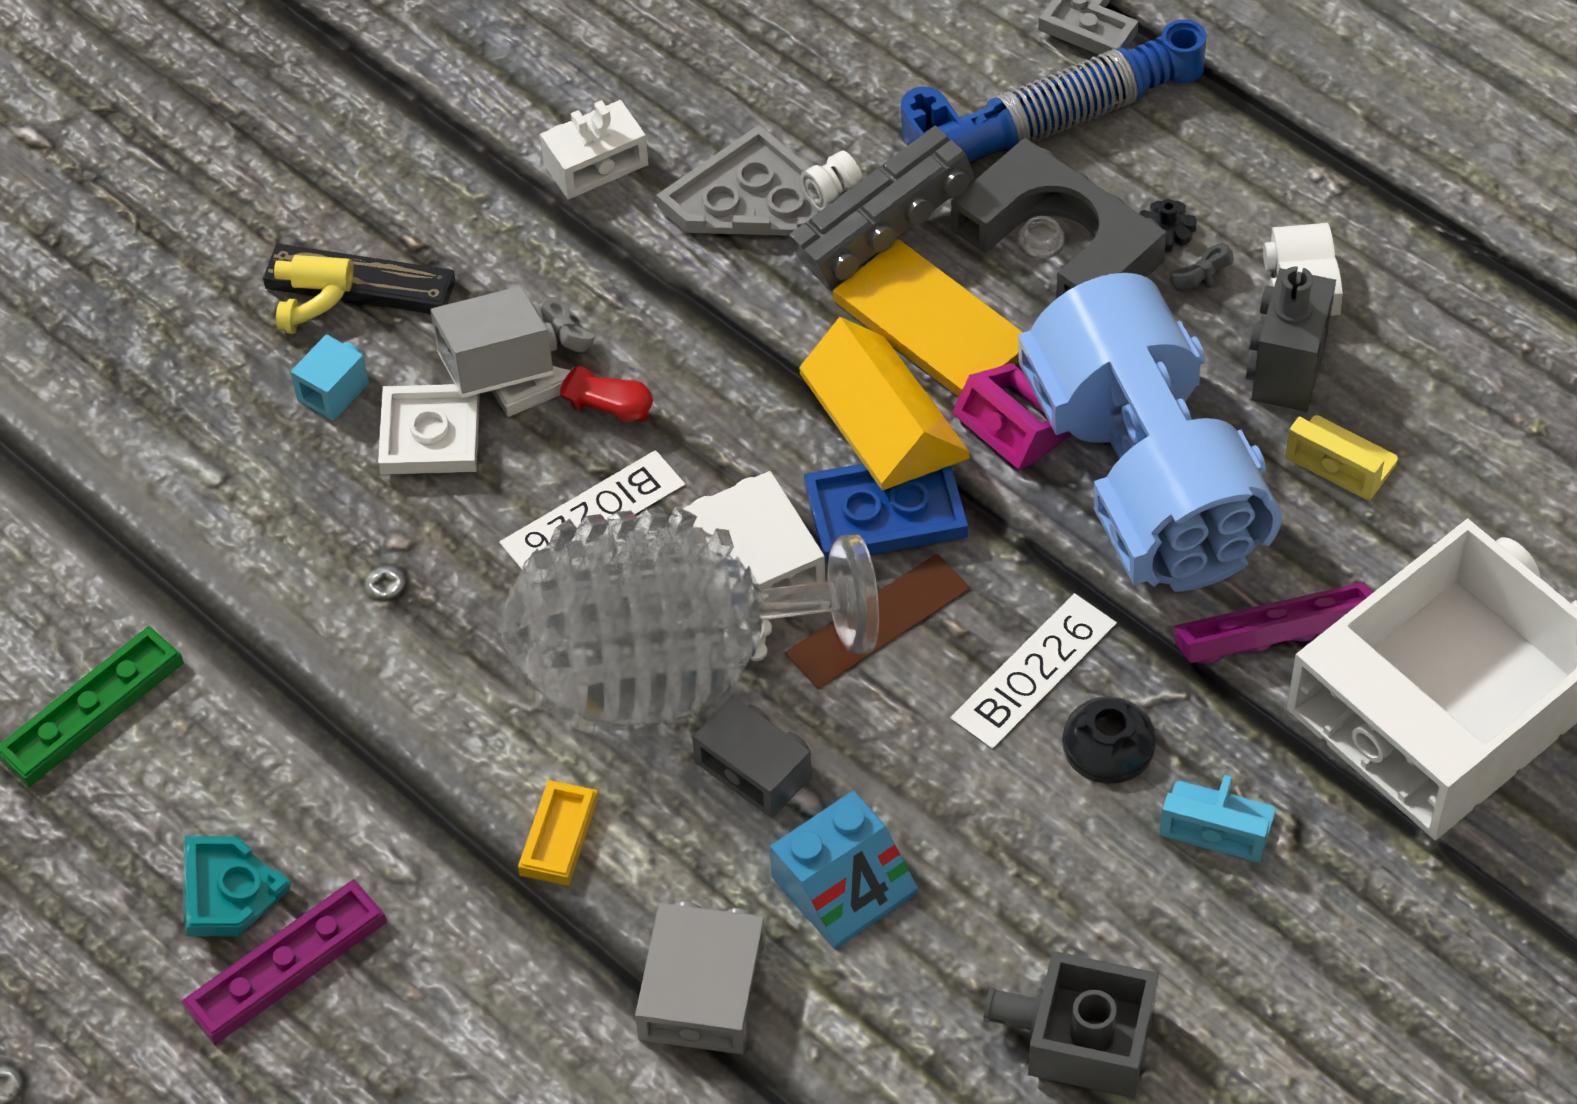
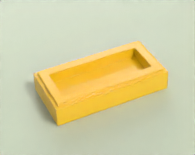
M553 780L547 781L518 865L519 876L565 886L570 885L599 800L597 790Z

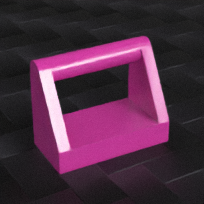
M1013 363L969 375L952 414L1018 470L1031 466L1071 435L1069 431L1056 435L1048 420L1041 422L1004 391L1010 385L1045 414L1025 374Z

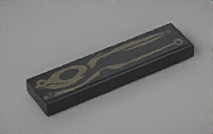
M278 243L275 245L263 277L265 289L317 296L322 290L293 288L291 280L275 279L274 267L276 261L292 262L295 255L351 259L353 262L352 287L349 292H344L340 300L431 314V308L448 304L456 281L454 270Z

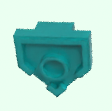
M185 836L182 886L183 924H185L186 936H240L290 891L291 881L277 869L272 871L253 855V849L239 837Z

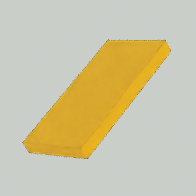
M897 239L888 250L879 253L851 278L845 280L833 290V301L873 332L884 336L891 346L958 397L969 375L1011 363L1014 365L1019 363L1018 334L1023 332L900 239Z

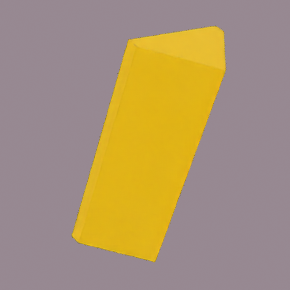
M839 317L799 367L800 375L882 491L970 459V451L884 336Z

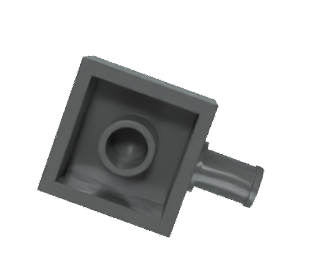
M1298 266L1288 269L1279 268L1275 286L1266 285L1263 292L1260 313L1266 314V316L1262 315L1260 322L1256 321L1254 324L1249 350L1253 351L1249 358L1246 379L1254 381L1251 400L1308 412L1328 337L1336 279L1312 275L1306 268H1303L1302 272H1297Z
M1052 951L1042 994L1039 993L1037 998L990 987L986 999L983 1022H994L1030 1030L1032 1038L1029 1048L1028 1076L1135 1098L1156 1002L1159 973Z

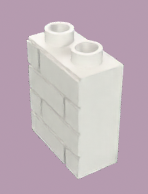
M1467 518L1296 653L1287 710L1317 737L1327 741V745L1436 841L1470 813L1475 805L1482 803L1512 778L1517 770L1524 768L1554 743L1558 736L1566 733L1577 723V600L1570 603L1540 578L1536 562L1522 545L1505 537L1495 541Z

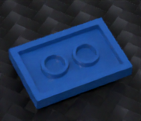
M864 464L804 474V487L820 550L825 557V563L968 537V523L951 466L883 491Z

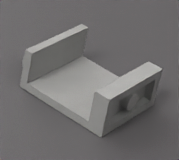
M683 901L675 904L659 902L635 1013L638 1040L744 1055L748 1036L746 1013L758 951H764L766 942L764 916L754 915L747 910L738 908L720 911L705 909L692 902Z

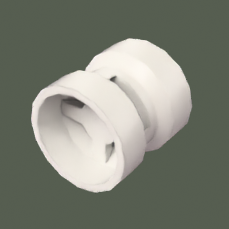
M845 151L835 153L828 157L825 165H814L803 171L800 175L803 190L811 204L818 211L824 209L864 179L855 160Z

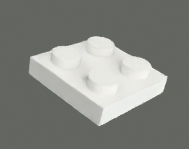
M455 384L383 386L378 456L380 475L477 472L480 394L462 398Z

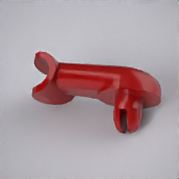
M581 366L574 367L568 373L560 388L561 397L570 400L571 405L575 409L582 411L585 405L615 415L624 422L646 421L649 415L648 411L653 403L652 393L645 384L635 380L596 377L590 370Z

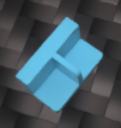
M1224 775L1219 791L1177 781L1172 793L1168 792L1162 809L1159 836L1261 863L1276 809L1270 804L1230 794L1232 776Z

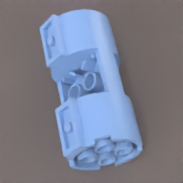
M1115 273L1086 281L1068 290L1053 301L1040 314L1030 331L1018 334L1019 365L1054 433L1059 435L1069 431L1073 436L1083 441L1093 443L1110 442L1119 458L1107 477L1094 481V510L1133 585L1145 581L1153 587L1158 583L1170 584L1174 592L1203 588L1220 582L1248 566L1249 564L1245 556L1251 553L1260 543L1267 546L1272 543L1280 529L1282 513L1261 475L1266 472L1262 453L1256 445L1250 447L1242 430L1237 431L1231 424L1225 421L1210 418L1191 420L1185 401L1189 398L1194 388L1199 385L1200 365L1205 362L1204 352L1196 336L1189 337L1182 322H1176L1163 296L1152 280L1134 273Z

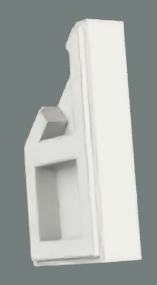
M553 366V375L492 390V393L506 416L511 417L560 396L561 385L571 370Z

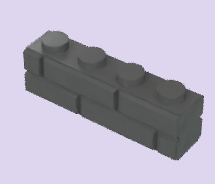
M935 125L788 236L801 262L830 289L840 280L851 278L857 272L859 266L876 253L888 250L894 244L896 238L912 226L920 225L928 220L932 211L948 199L963 194L968 185L976 178L964 151L952 140H949L948 136Z

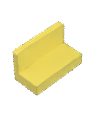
M1319 415L1313 416L1310 421L1299 416L1289 429L1286 459L1369 502L1397 465V455Z

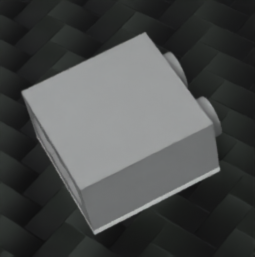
M521 286L430 309L438 354L462 398L554 374L551 352L557 350L554 330L550 323L544 324L538 302H530Z

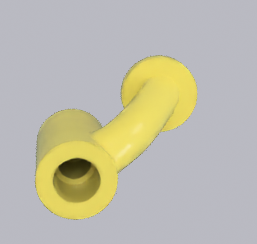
M295 255L292 262L276 261L274 267L275 279L291 280L293 288L322 290L319 295L300 306L297 299H288L287 302L280 301L276 312L277 328L286 330L287 334H295L298 324L313 319L335 306L343 297L344 292H349L352 287V260Z

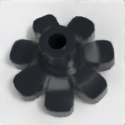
M1171 199L1156 201L1150 204V211L1142 210L1139 213L1145 218L1154 220L1166 231L1165 251L1173 249V241L1179 245L1188 244L1192 240V233L1196 231V217L1185 215L1186 205L1180 201Z

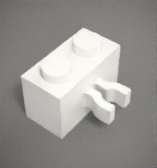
M602 100L594 103L595 110L583 116L579 110L572 112L571 121L557 125L540 134L543 163L568 200L649 165L646 135L621 100L607 106Z

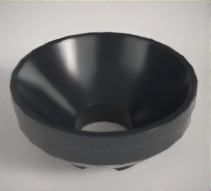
M1112 696L1097 697L1079 705L1070 714L1062 737L1063 752L1072 768L1087 779L1106 784L1122 783L1140 775L1149 766L1154 756L1156 744L1154 726L1143 709L1131 701ZM1115 716L1124 722L1125 729L1117 735L1110 736L1101 733L1096 728L1095 723L1101 717Z

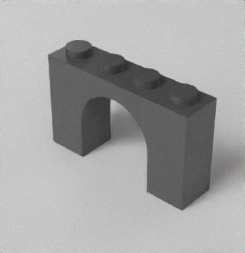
M1026 138L1022 139L973 181L963 194L951 200V230L985 254L1018 225L1035 217L1060 216L1076 221L1085 227L1094 239L1057 272L1056 299L1075 286L1104 275L1134 273L1147 277L1164 262L1166 231L1157 222L1150 218H1145L1127 206L1121 198L1107 193L1092 183L1085 174L1080 171H1074L1056 159L1049 150L1038 147Z

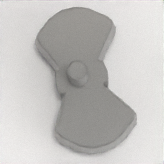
M555 297L545 298L539 306L543 321L552 325L556 342L559 343L560 341L564 347L572 351H587L592 345L595 335L574 324L570 319V307L567 303Z

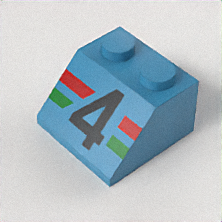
M854 790L770 845L772 878L834 950L918 894V887L886 826Z

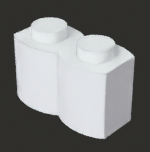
M1319 223L1272 227L1271 242L1263 244L1266 271L1273 270L1275 278L1270 279V286H1275L1279 268L1288 269L1294 266H1298L1297 272H1302L1303 268H1306L1312 275L1336 279L1331 316L1340 315L1343 295L1342 283L1329 224Z

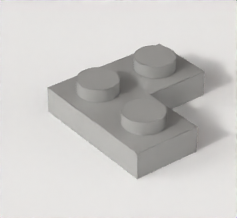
M1052 0L1039 17L1038 30L1099 55L1118 47L1127 49L1138 33V21L1105 8L1110 0Z

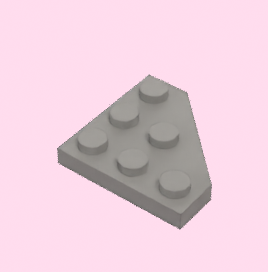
M760 124L656 195L657 207L686 233L788 236L820 212L811 204L801 184L800 175L810 166Z

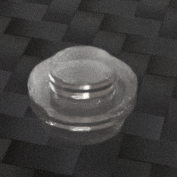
M1035 216L1027 220L1020 229L1018 245L1020 250L1030 258L1038 260L1050 259L1062 251L1064 247V233L1053 218Z

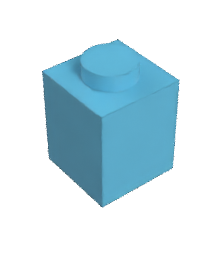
M327 334L290 371L297 401L332 421H335L369 385L365 358L362 352L349 342L342 343Z

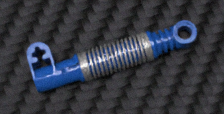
M1191 20L1173 21L1166 25L1162 31V36L1154 41H1148L1144 45L1136 46L1134 49L1127 50L1118 47L1108 50L1103 54H1099L1097 58L1093 56L1090 61L1086 59L1083 64L1079 62L1076 66H1070L1069 69L1064 68L1062 72L1057 71L1055 75L1050 74L1048 78L1043 77L1040 81L1036 79L1033 84L1029 82L1026 87L1022 85L1019 90L1015 88L1012 93L1007 91L1004 94L997 95L987 102L985 108L961 118L940 91L931 87L913 88L901 100L902 138L908 146L926 133V128L936 125L948 136L949 140H952L964 151L969 163L1002 149L1008 152L1024 138L1032 143H1035V141L1039 142L1042 138L1047 139L1050 135L1054 136L1056 133H1061L1078 124H1083L1085 121L1088 122L1092 118L1096 119L1099 115L1103 116L1106 112H1112L1113 109L1117 110L1120 107L1132 104L1142 98L1144 91H1147L1149 88L1152 89L1159 84H1164L1169 80L1176 83H1189L1200 78L1205 66L1207 34L1205 29L1197 22Z

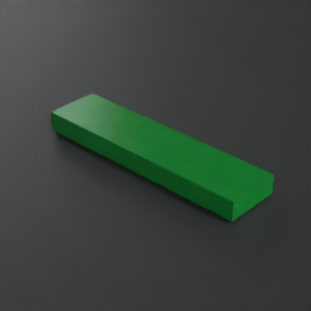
M147 626L0 743V762L29 788L184 664L181 653L152 627Z

